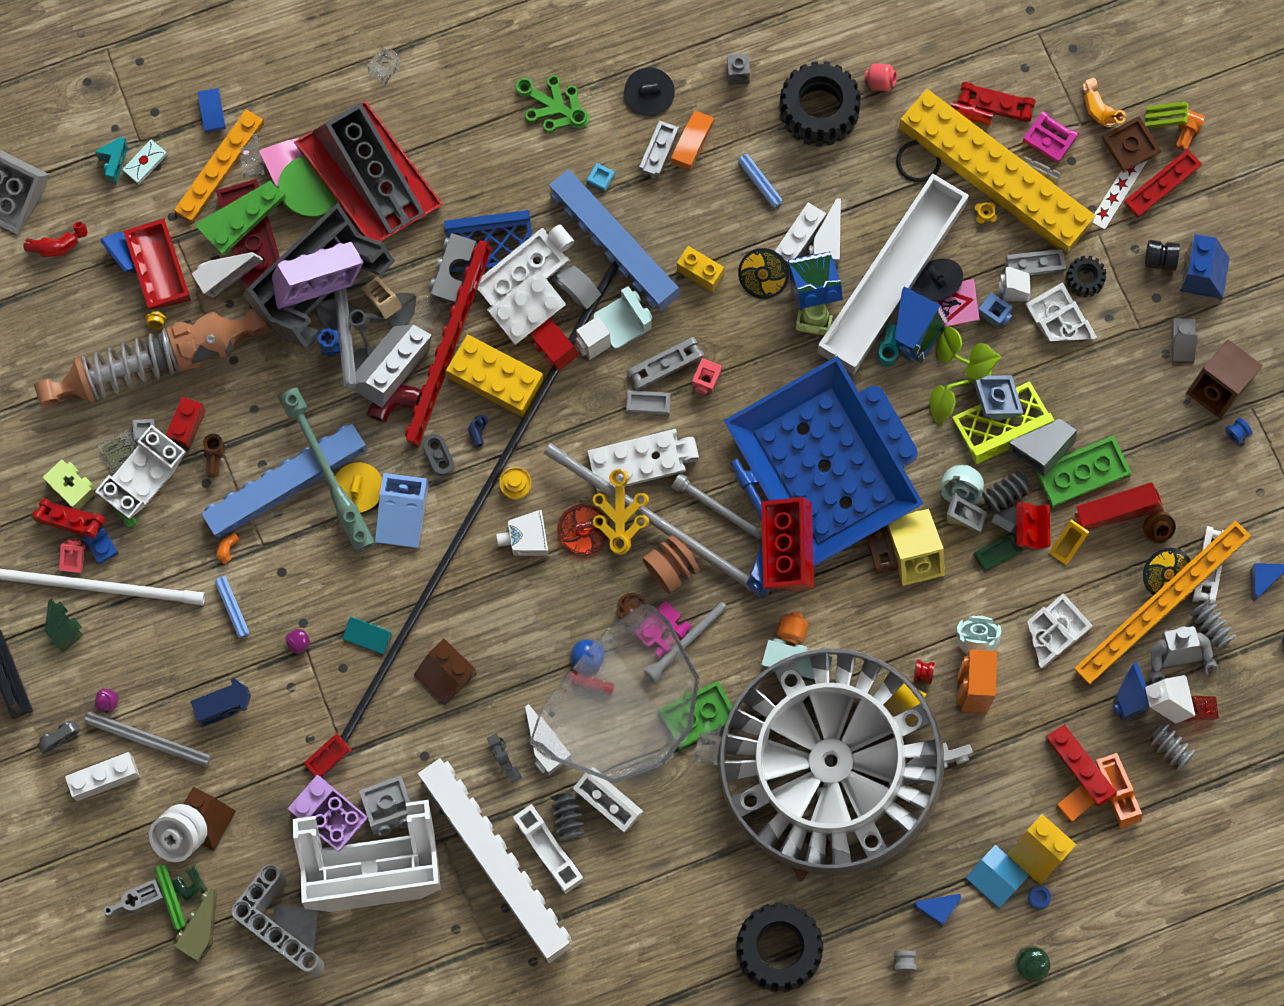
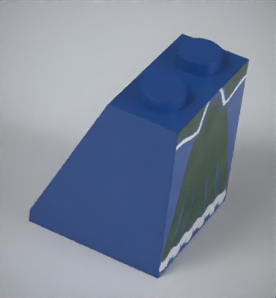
M1199 234L1194 235L1186 252L1180 291L1223 299L1230 258L1217 238Z
M830 251L788 260L791 293L800 309L843 300L841 281Z
M904 286L901 293L895 340L899 345V350L903 352L904 358L911 362L916 360L922 363L948 322V318L941 305Z

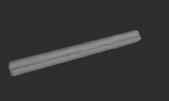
M347 288L334 291L343 383L346 389H353L357 381L351 325L349 322Z
M88 712L84 722L90 726L207 767L209 764L210 756L208 754L92 712Z

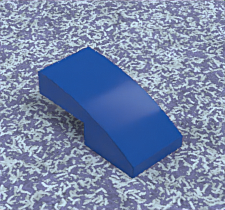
M219 88L199 91L198 97L205 133L225 130L226 125Z

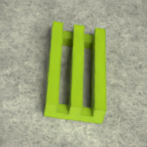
M1183 101L1146 106L1148 114H1146L1147 122H1145V126L1151 129L1187 124L1189 104ZM1183 115V117L1181 118L1153 121V119L1157 118H1171L1173 116Z

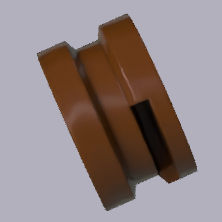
M627 593L618 600L617 615L623 624L637 626L646 619L648 614L647 603L640 594Z

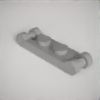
M695 337L630 368L626 373L629 378L633 379V386L636 391H640L648 385L704 358L705 355L697 347L698 342ZM690 350L692 354L686 356L684 351ZM645 371L647 377L642 379L640 373Z

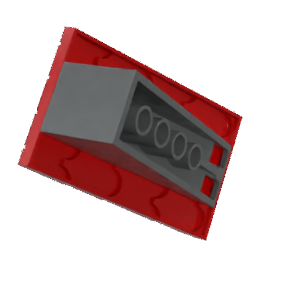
M366 101L357 104L294 141V144L310 167L313 168L349 220L353 222L363 236L381 242L443 205Z

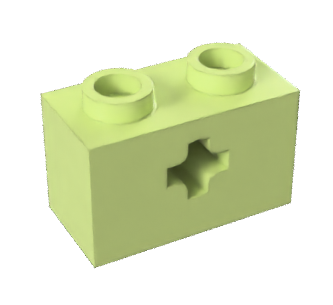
M61 459L43 476V479L71 508L79 510L95 495L91 489L94 485L86 477L81 479L77 475L79 470L71 462L66 464ZM71 482L74 483V485L71 487L67 485V483Z

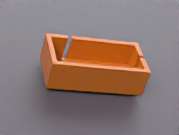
M969 650L968 655L964 656L957 674V684H961V688L957 692L956 704L960 706V712L987 714L996 696L997 651Z

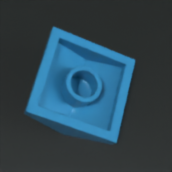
M994 845L965 879L1000 909L1029 874Z

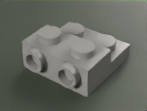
M402 776L359 790L374 835L386 836L391 832V829L397 827L408 828L406 803H409L410 799Z

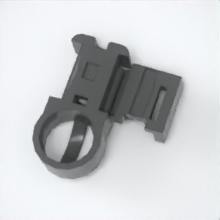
M497 733L487 737V741L501 770H506L512 783L522 779L518 768L512 766L505 751V740L498 737Z

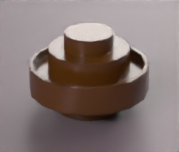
M1164 511L1150 514L1143 523V532L1153 543L1168 541L1176 530L1175 520L1169 513Z

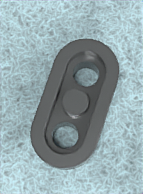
M438 434L427 436L423 447L434 472L439 476H448L454 470V461L444 439ZM433 444L439 445L436 450L431 449V446ZM441 463L447 464L445 469H441L439 466Z
M66 721L58 727L59 730L43 735L37 745L42 754L56 749L75 737L81 731L78 724Z

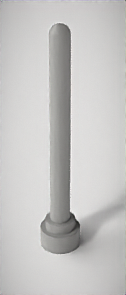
M682 473L677 476L671 488L677 492H687L752 536L762 539L761 530L692 486L690 481L687 480L688 477Z
M723 602L719 603L658 663H650L644 669L645 673L653 681L657 682L663 676L664 668L726 610V604Z

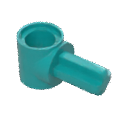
M895 324L887 325L884 342H881L879 346L877 360L885 368L894 366L897 361L899 345H897L895 340L897 329ZM890 352L893 354V357L887 359L882 354Z

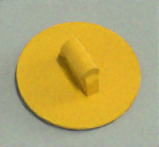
M362 462L351 463L341 468L335 475L339 486L342 487L353 503L357 505L360 513L372 509L379 502L382 477L373 466Z

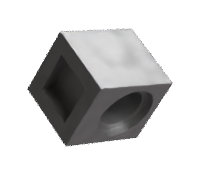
M748 53L727 55L729 85L750 83Z

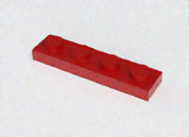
M1187 149L1124 201V204L1139 218L1202 166V163Z
M1065 724L1046 736V740L1098 807L1117 796L1116 790Z

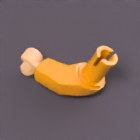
M1096 79L1086 80L1082 85V90L1086 93L1084 99L1088 114L1104 127H1112L1116 123H1123L1126 118H1121V116H1126L1123 110L1115 111L1113 108L1103 104L1099 92H1093V90L1098 88Z

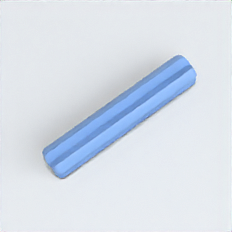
M742 155L738 159V163L773 208L778 207L782 203L781 197L749 155Z
M225 576L215 580V584L239 638L249 635V630Z

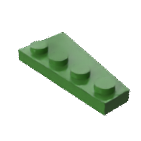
M270 180L194 225L225 255L278 206L286 196Z

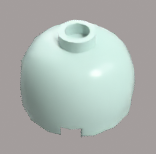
M956 465L945 472L939 489L942 490V497L950 503L952 496L957 495L976 505L982 499L984 481L981 474L971 466Z
M971 616L968 621L963 623L962 620L957 626V642L963 653L968 655L969 650H997L1001 640V627L999 624L997 627L993 619L984 616Z

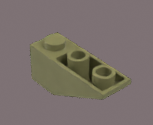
M212 888L209 892L205 891L199 900L201 905L196 912L193 911L187 919L189 924L184 931L181 930L174 941L176 949L199 963L202 962L213 944L217 892Z

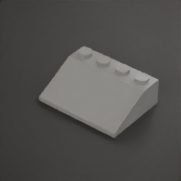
M0 150V226L15 234H19L43 194L50 174Z

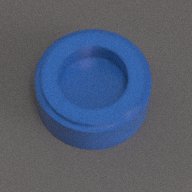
M1036 886L1029 892L1028 902L1034 909H1044L1051 902V894L1047 888Z

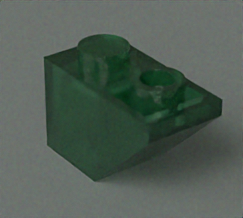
M51 598L48 601L45 633L64 652L83 636L79 631L82 626L74 617L70 620L65 615L68 610L60 601L56 604Z

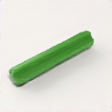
M165 864L154 868L173 927L175 930L185 928L186 923L167 866Z

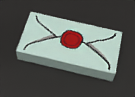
M150 140L122 170L139 185L168 154L154 141Z

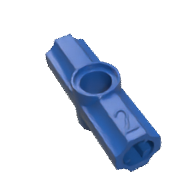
M331 328L323 329L318 335L321 355L336 356L337 353H340L338 330H331Z

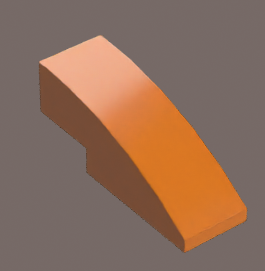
M694 111L671 157L672 165L688 171L692 170L714 122V117Z
M1115 753L1097 759V767L1117 792V796L1110 799L1109 802L1120 828L1142 822V812L1118 754Z

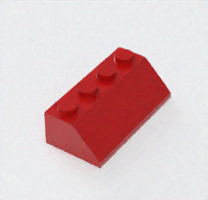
M804 497L761 501L763 588L787 591L814 589L812 502Z

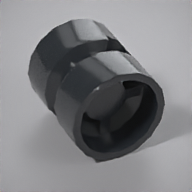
M1149 240L1145 255V267L1158 268L1161 265L1165 270L1176 271L1180 244L1167 242L1165 245H1162L1161 241Z

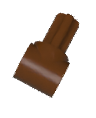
M211 433L204 438L203 446L204 457L207 458L206 476L215 478L219 476L220 458L224 457L226 448L222 438L218 434ZM211 443H220L217 449H209Z

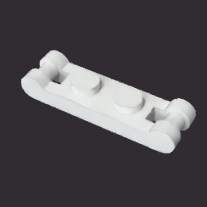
M1206 526L1202 550L1211 543L1212 538L1216 539L1224 530H1213V527ZM1222 565L1193 591L1192 601L1207 602L1211 600L1208 604H1215ZM1202 586L1210 588L1209 594L1201 592Z

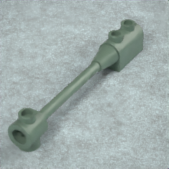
M293 388L282 393L278 398L287 416L297 419L332 490L331 493L337 511L336 515L355 553L358 554L376 545L357 505L353 503L342 487L339 486L304 416V412L308 407L299 389Z

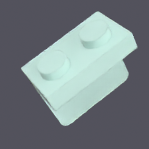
M629 286L621 290V298L594 314V318L598 316L610 332L611 345L614 349H619L651 329V319L653 317L647 308L643 309L639 303L641 299L635 290L631 291Z

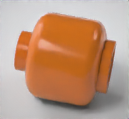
M790 612V615H783L781 617L777 635L781 640L786 641L787 645L795 646V644L802 643L805 640L808 622L803 619L802 614Z

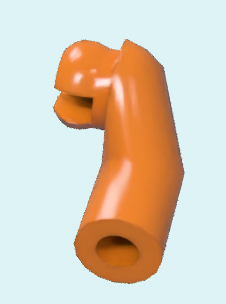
M235 532L228 535L218 544L216 557L223 564L228 563L232 558L229 554L230 547L240 541Z

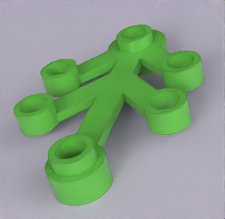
M551 75L547 79L548 87L552 90L554 99L534 89L532 81L528 78H521L517 81L516 91L520 96H530L548 106L536 110L528 109L525 113L528 123H535L538 118L559 113L566 116L557 120L547 119L544 121V131L549 134L553 133L556 128L571 125L575 129H582L589 123L587 111L580 108L576 86L569 85L565 89V95L570 99L572 108L570 109L563 103L558 76ZM556 80L557 84L552 85L550 81ZM522 87H528V88H529V89H528L527 91H525V92L521 90ZM574 90L575 94L570 95L568 91ZM535 114V117L531 119L528 115ZM581 117L582 121L577 122L575 118ZM552 124L553 127L551 129L546 128V125Z

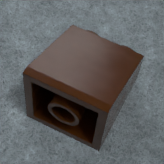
M1227 340L1203 367L1186 393L1221 419L1263 365L1230 340Z

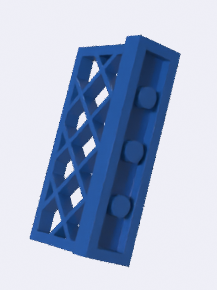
M529 210L444 221L446 238H450L451 233L470 239L475 232L481 231L487 236L484 240L485 242L490 238L499 245L494 253L490 254L485 269L493 268L500 262L494 256L501 247L508 253L512 252L504 246L510 236L520 242L517 248L532 236ZM519 226H527L528 234L523 240L513 234ZM496 229H503L508 233L501 243L492 237ZM465 264L463 267H454L453 265L450 271L451 273L465 272L469 264Z

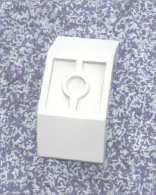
M150 425L137 441L139 446L112 477L108 475L95 491L129 519L147 506L173 475L186 452L153 425Z

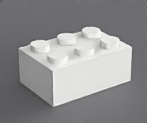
M537 270L487 309V311L513 344L516 345L564 307L566 303L540 270Z

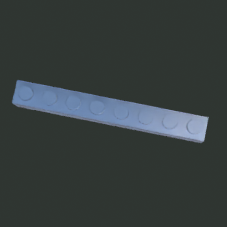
M569 169L549 184L552 199L557 204L561 203L565 207L563 210L571 219L574 217L578 221L577 225L583 233L588 232L592 236L590 239L597 248L602 247L606 251L604 254L611 263L615 261L618 264L620 273L625 278L630 277L633 281V287L639 293L643 292L647 296L646 300L653 308L657 307L662 311L680 296L679 287Z
M353 424L349 426L344 425L337 429L334 435L330 437L325 436L318 441L332 472L368 451ZM307 447L301 450L299 455L293 459L284 460L277 469L264 472L261 475L262 478L255 482H247L240 491L227 494L220 503H213L207 506L201 514L216 539H221L325 477L311 448Z

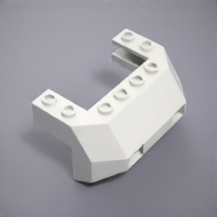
M423 800L406 803L407 824L410 836L344 845L339 852L333 847L322 848L316 816L293 819V839L301 870V895L304 908L334 912L422 899L441 890L435 833L429 801Z

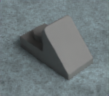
M1173 319L1172 362L1194 363L1198 335L1195 334V319Z
M953 495L947 512L948 524H961L973 532H981L987 512L961 497Z

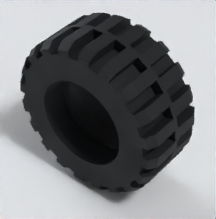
M814 61L811 63V66H807V64L801 65L799 71L793 70L790 73V78H786L783 83V89H781L779 111L781 112V121L785 123V129L788 133L793 132V138L796 140L801 138L804 140V144L807 145L813 142L816 143V146L822 147V143H827L829 146L833 145L836 139L842 141L845 139L846 133L850 134L853 131L854 125L858 121L861 105V93L858 90V84L855 79L851 80V74L848 71L843 72L842 67L837 64L833 67L830 66V62L824 61V64H818V61ZM823 90L833 94L838 99L840 108L829 117L817 118L807 114L802 109L800 100L811 91Z
M775 902L774 905H763L762 908L754 910L745 919L739 930L736 955L740 968L747 975V979L756 983L763 990L765 988L771 990L770 992L777 993V991L789 992L792 989H798L813 977L820 965L824 948L821 930L817 927L813 917L810 918L804 909L801 908L800 910L793 904L784 905L782 902ZM782 926L789 928L800 940V956L790 967L784 969L772 968L759 955L758 943L760 937L772 927Z

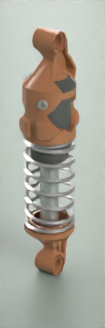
M253 309L246 312L242 321L226 319L213 311L200 317L194 323L177 322L175 325L166 327V329L163 328L162 333L157 338L149 333L146 347L140 339L136 338L134 341L136 354H133L129 346L122 342L120 347L122 359H119L115 350L110 347L107 349V364L100 353L94 352V368H92L84 356L74 359L70 372L61 382L45 379L37 382L34 388L41 407H50L66 399L86 400L94 403L96 400L99 401L100 395L105 399L106 394L103 387L105 382L110 381L114 392L118 394L117 378L124 377L128 388L132 389L133 384L130 374L137 372L142 384L146 385L147 380L144 369L149 367L157 380L160 379V373L168 371L173 376L174 370L180 373L181 371L197 369L204 360L229 357L232 350L236 349L246 338L263 335L270 330V326ZM111 353L116 361L112 362ZM97 357L102 364L101 366H98Z

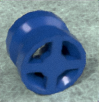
M1242 418L1236 419L1235 424L1225 428L1227 436L1236 445H1240L1245 437H1250L1253 434L1249 424Z

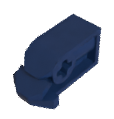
M233 678L231 679L232 685L190 701L201 728L247 710L251 698L248 687Z

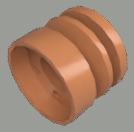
M670 535L667 538L668 544L665 542L660 543L663 554L652 549L642 557V561L649 573L668 594H672L682 586L678 575L689 580L691 579L690 572L694 575L700 572L690 550L675 536Z

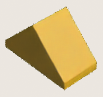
M1071 519L1049 551V554L1067 565L1085 541L1089 531Z

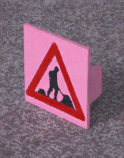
M974 279L962 281L960 288L949 298L935 301L941 305L948 318L945 327H956L980 320Z

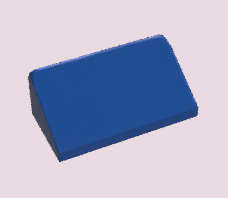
M123 232L114 233L100 240L124 272L137 273Z

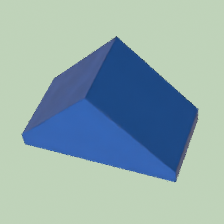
M1254 563L1251 567V599L1254 602L1284 574V564Z
M961 894L916 901L914 907L918 912L942 927L960 901Z

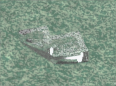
M257 133L252 135V140L247 146H243L240 149L242 153L240 160L244 178L265 174L263 160L259 152L261 150Z

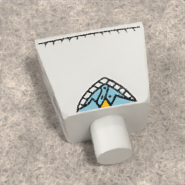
M542 510L509 520V532L496 534L498 547L512 545L513 555L515 556L549 555Z

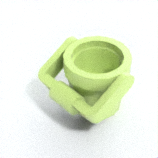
M825 304L798 310L796 330L825 335L831 327L833 315H829Z

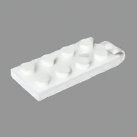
M562 225L554 227L548 235L544 228H541L482 276L478 291L491 306L535 271L540 270L548 280L570 262L569 258L562 252L569 249L575 241ZM535 257L541 258L539 264L533 263Z
M672 429L588 450L592 472L610 483V473L615 469H623L629 476L625 487L683 473L686 471L683 463H692L699 460L695 438L686 437L677 440V431ZM654 452H658L660 454V457L658 459L652 458V454ZM622 474L618 475V480L620 482L623 481ZM596 488L597 493H602L601 490Z

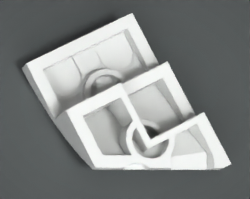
M1063 283L1056 285L1024 304L1039 329L1049 341L1097 338L1088 320H1085L1078 305L1072 300Z
M1064 593L1047 608L1043 607L1027 621L1039 666L1044 668L1094 627Z

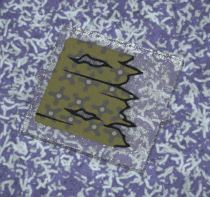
M131 428L97 445L104 458V464L108 465L113 475L139 446L138 443H134Z

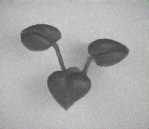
M397 293L395 295L399 299L402 308L387 318L388 323L393 327L407 325L413 319L416 305L415 294ZM335 299L322 302L316 307L321 323L326 329L338 330ZM348 301L349 322L359 331L366 346V349L360 348L354 352L356 372L377 347L370 348L364 330L370 325L369 319L384 321L386 318L371 315L370 313L365 314L359 309L354 310L352 303Z

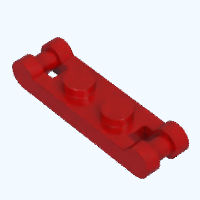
M962 82L960 88L962 93L958 96L957 103L967 106L975 105L977 109L1024 122L1031 121V110L1035 107V99L1030 97L1023 98L975 86L969 82ZM970 94L976 95L975 100L969 98ZM1017 106L1023 107V111L1016 110Z
M46 498L41 499L39 502L40 507L38 510H34L31 518L38 523L93 539L98 534L99 526H103L106 521L98 513L91 514L56 504Z

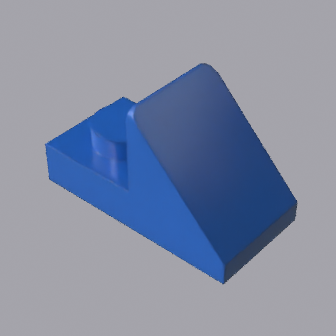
M99 526L98 534L94 539L82 536L99 565L119 554L103 526Z

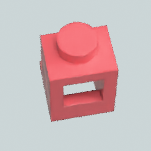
M702 358L692 380V386L695 387V391L702 395H707V392L712 394L722 373V366ZM704 378H709L710 382L708 383L702 380Z

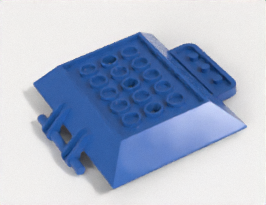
M838 356L723 420L751 468V471H744L738 459L730 463L737 474L736 479L741 488L746 490L758 511L757 516L761 523V499L753 487L754 485L760 484L768 500L804 497L812 502L814 566L924 505L903 469L913 463L918 456L917 448L884 391L878 386H870L858 392ZM806 424L810 427L806 435L798 433L797 430L800 425ZM823 461H828L831 464V468L827 472L819 470V464ZM844 498L852 500V506L848 509L840 507V502Z

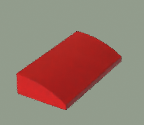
M163 218L123 231L148 309L168 307L191 301L165 219Z

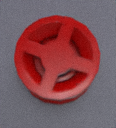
M917 660L913 681L918 682L922 680L927 684H931L935 662L923 663L921 660Z

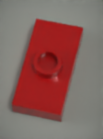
M336 733L311 755L304 764L315 777L319 775L322 778L352 750L342 737Z

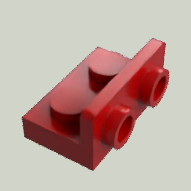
M1026 502L1016 503L1017 546L1032 551L1049 548L1051 546L1050 505L1035 506Z

